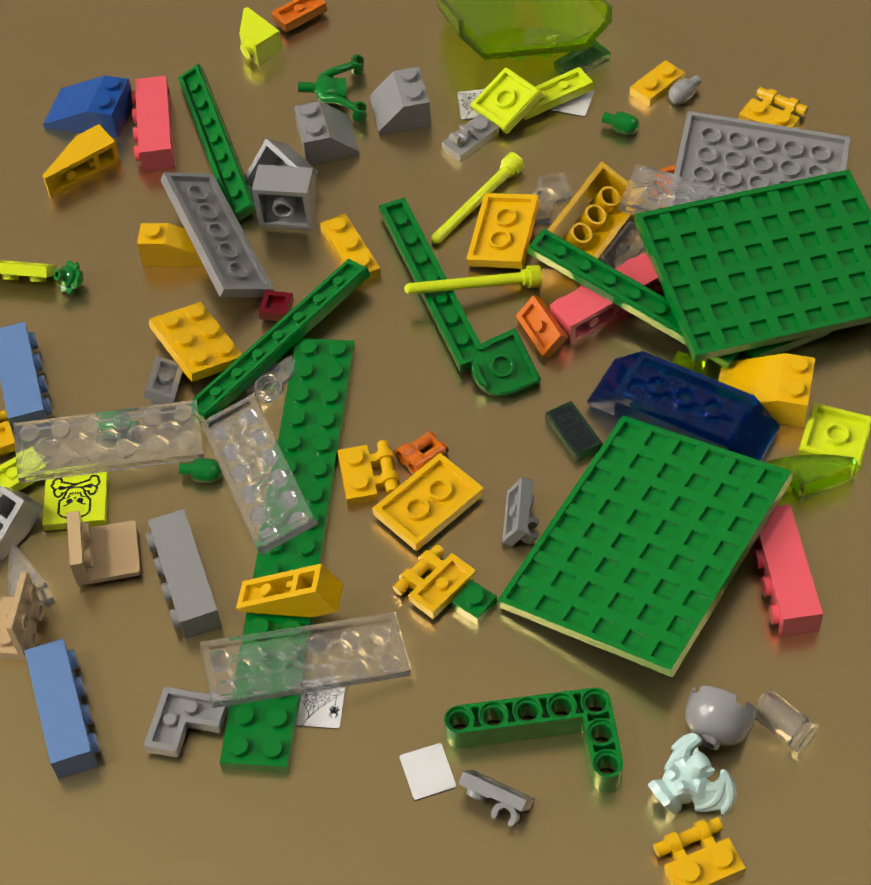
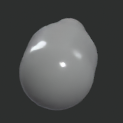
M694 75L690 79L684 78L679 80L669 89V100L675 105H682L696 93L695 88L702 83L700 77Z

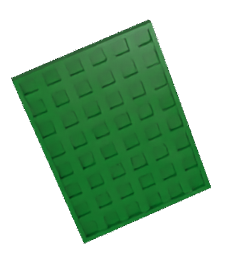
M850 169L635 213V225L694 362L871 322V210Z
M623 415L498 598L499 608L673 678L793 479L792 471Z

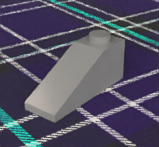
M5 486L0 487V563L29 534L44 508L43 505L23 492Z

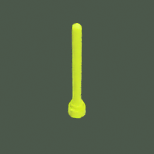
M514 152L508 153L501 161L500 170L431 236L432 243L440 244L482 203L484 193H492L507 177L517 176L525 168L523 159Z
M528 265L525 269H521V272L408 283L405 285L404 290L407 294L412 295L522 284V286H527L529 289L540 288L542 286V272L539 265Z

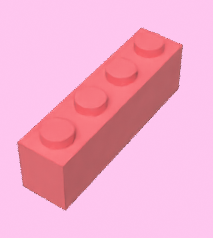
M164 75L135 79V90L131 91L133 106H136V108L132 109L134 125L137 124V127H133L135 143H138V145L134 146L136 162L141 161L143 172L175 168L171 95L167 77Z
M645 253L635 258H630L624 264L615 268L658 294L664 293L652 262ZM583 285L550 304V312L568 336L566 341L570 345L629 313Z
M790 504L776 506L754 542L756 550L753 551L756 569H761L763 577H761L763 595L770 598L769 616L772 625L777 624L780 636L819 631L823 611Z

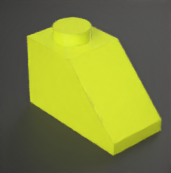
M249 7L244 8L239 32L241 40L240 49L247 59L250 58L260 65L282 51L280 32Z

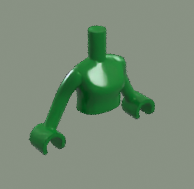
M359 54L353 55L350 62L322 72L315 82H298V92L315 93L318 101L327 105L338 104L353 110L352 118L354 121L359 123L365 122L367 118L366 104L362 101L353 103L347 100L346 78L333 77L349 70L354 75H362L364 73V58Z

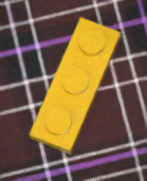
M345 213L320 223L322 233L342 264L347 259H350L368 268L371 276L364 282L381 276L380 266Z

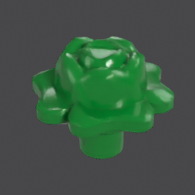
M67 261L66 266H62L61 269L54 271L53 277L61 285V292L73 294L74 289H78L83 284V271L79 269V263Z

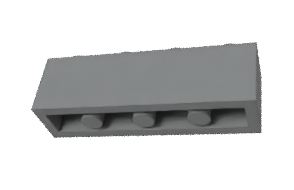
M178 510L148 520L151 532L145 535L150 551L157 550L159 555L153 561L158 577L165 575L167 583L161 584L166 603L173 601L175 609L169 610L174 629L181 627L184 638L187 639L222 627L185 510Z

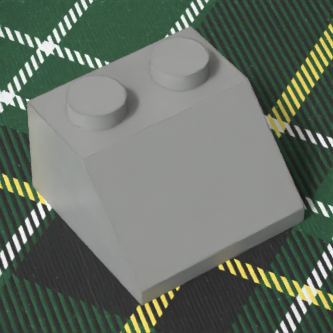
M419 67L393 71L369 95L379 135L431 126L430 102Z
M321 101L294 106L297 131L305 160L310 165L360 155L347 114Z
M266 138L245 174L252 192L258 165L313 168L315 180L319 172L288 144Z
M258 165L252 193L259 226L314 230L316 182L313 168Z

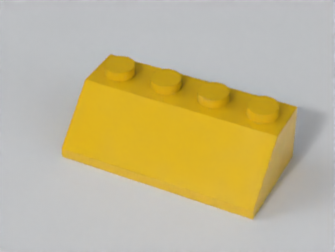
M601 161L551 224L548 231L598 259L645 195Z

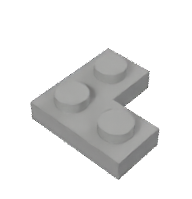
M164 686L143 745L145 751L178 758L188 728L221 733L230 705L228 697Z

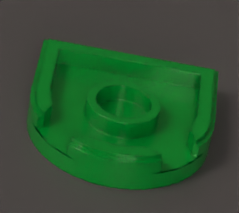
M516 328L486 340L479 346L473 356L471 363L473 379L478 387L489 395L496 397L511 396L542 381Z

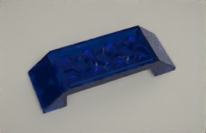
M644 351L614 359L587 400V405L611 415H615L621 404H624L728 447L727 450L760 461L763 460L780 430V425L754 395Z

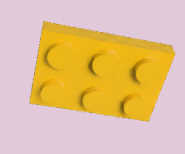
M484 193L466 258L468 266L523 269L540 204L539 196L531 194Z
M201 302L150 318V329L191 382L224 371L242 355Z
M439 453L372 508L373 515L415 551H418L484 495V487L443 454Z

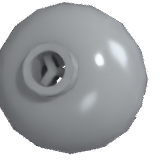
M700 686L699 692H697L695 687H693L685 710L686 723L692 733L698 734L702 738V746L718 750L719 746L729 747L738 744L748 736L757 715L756 708L748 701L745 707L736 702L738 695L711 686Z

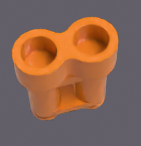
M432 431L425 433L410 444L404 443L394 450L397 460L407 466L412 475L439 453L444 455L449 452L448 446L444 442H439ZM426 446L433 447L423 454L420 452Z

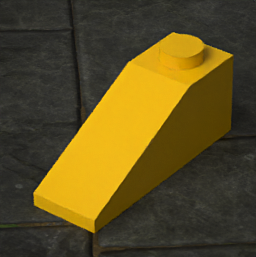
M100 124L75 136L42 175L50 197L120 161L116 142Z
M141 223L137 246L143 267H204L185 228L170 223Z
M322 563L242 581L236 609L239 612L298 617H316L335 613L339 609L343 583Z

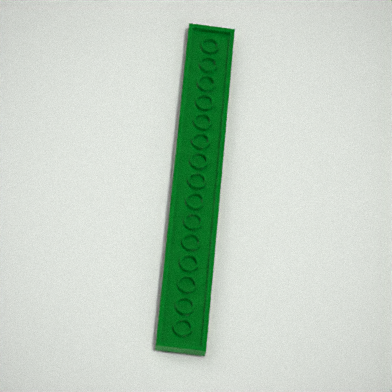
M301 338L295 344L253 579L322 563L338 461L337 450L340 448L354 359V340ZM246 613L219 762L221 769L289 773L313 617Z

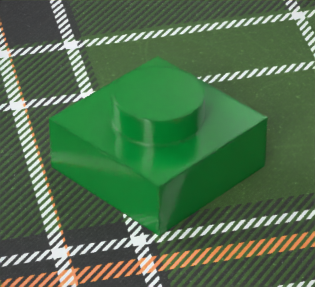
M470 580L451 602L452 609L478 625L497 604V596L473 580Z

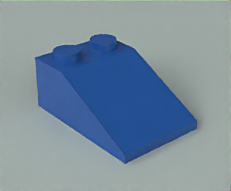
M104 75L61 88L43 123L44 128L83 133L100 124L111 137L118 138L133 107L132 89L129 79Z

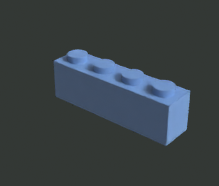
M25 322L0 328V381L8 420L15 436L50 428L48 415L53 414L49 397L44 398L43 393L48 392L44 375L39 376L38 372L43 370V365L39 353H34V349L39 348L35 332L29 333Z
M63 638L25 650L49 760L57 778L60 779L97 767L95 753L100 752V747L95 732H89L88 725L93 723V718L88 704H82L81 697L86 695V690L82 677H76L74 669L79 668L75 650H68Z

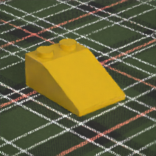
M783 353L733 361L728 369L721 366L712 413L804 428L815 358Z

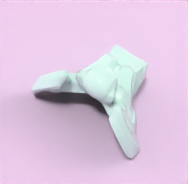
M695 733L682 736L671 746L673 752L664 766L665 773L663 778L652 780L647 785L662 805L675 815L681 810L682 804L694 802V809L697 812L721 810V814L724 816L732 809L737 797L735 781L731 774L724 769L720 771L717 781L711 782L707 779V777L713 775L715 769L712 768L708 757L704 753L699 752L697 747L701 745L702 738Z

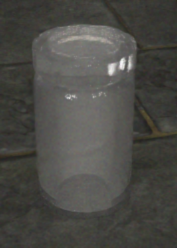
M772 689L766 691L754 705L757 710L755 720L798 753L810 744L819 728L818 724L810 721L806 715Z

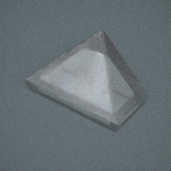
M629 221L621 227L600 255V259L614 269L624 264L628 259L638 256L645 247L633 221Z
M17 545L10 546L6 596L14 597L20 573L28 572L33 584L37 587L40 601H43L44 605L54 603L55 600L48 584Z

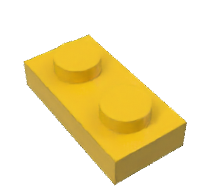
M665 60L630 86V95L650 107L665 96L671 86L684 79L685 72Z

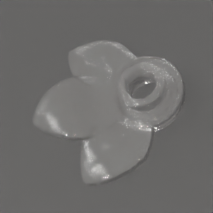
M289 356L279 364L275 362L244 392L256 395L258 400L264 403H269L279 398L284 390V384L293 377L296 365L293 357Z

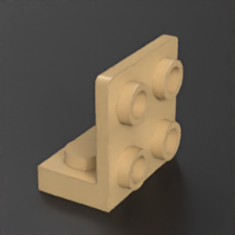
M79 511L66 513L69 563L78 586L141 574L137 525L134 520L90 527L89 522H83Z
M28 572L20 573L14 597L2 596L0 659L27 661L25 650L36 646V627L38 621L43 619L44 603L40 601L37 587L33 584Z

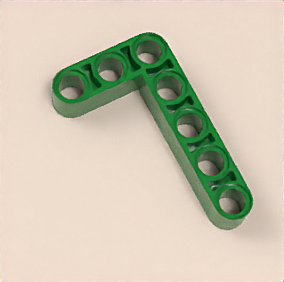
M585 688L457 705L447 710L444 715L447 742L455 748L462 749L583 733L593 786L603 793H611L616 791L622 783L623 757L612 702L609 694L601 688ZM599 707L602 710L598 712H593L589 710V708ZM558 711H565L568 713V715L558 716L555 715V713ZM529 715L533 716L534 719L525 721L521 717ZM491 720H498L501 722L497 725L487 724V722ZM463 724L467 726L465 729L456 730L453 728L455 725ZM597 737L607 738L608 741L604 743H599L594 739ZM603 768L613 769L615 772L612 774H604L601 773L599 770Z

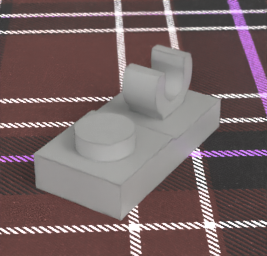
M479 114L467 124H462L457 132L454 133L452 131L449 137L442 142V149L459 162H462L499 135V127Z
M160 356L155 357L143 398L152 400L149 410L160 413L163 404L172 407L183 371L175 361Z
M521 477L507 490L502 544L512 547L520 539L527 544H532L538 539V534L532 533L529 530L535 529L540 522L534 517H529V510L534 503V495L532 494L533 480Z
M474 770L463 771L458 783L467 788V795L477 800L486 801V798H493L500 801V803H497L492 808L491 817L494 819L499 818L502 809L506 808L511 814L508 821L509 826H515L519 822L520 811L530 810L535 799Z

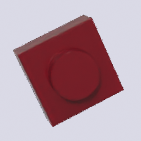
M265 290L258 311L259 318L261 320L280 321L292 309L294 302L293 293Z

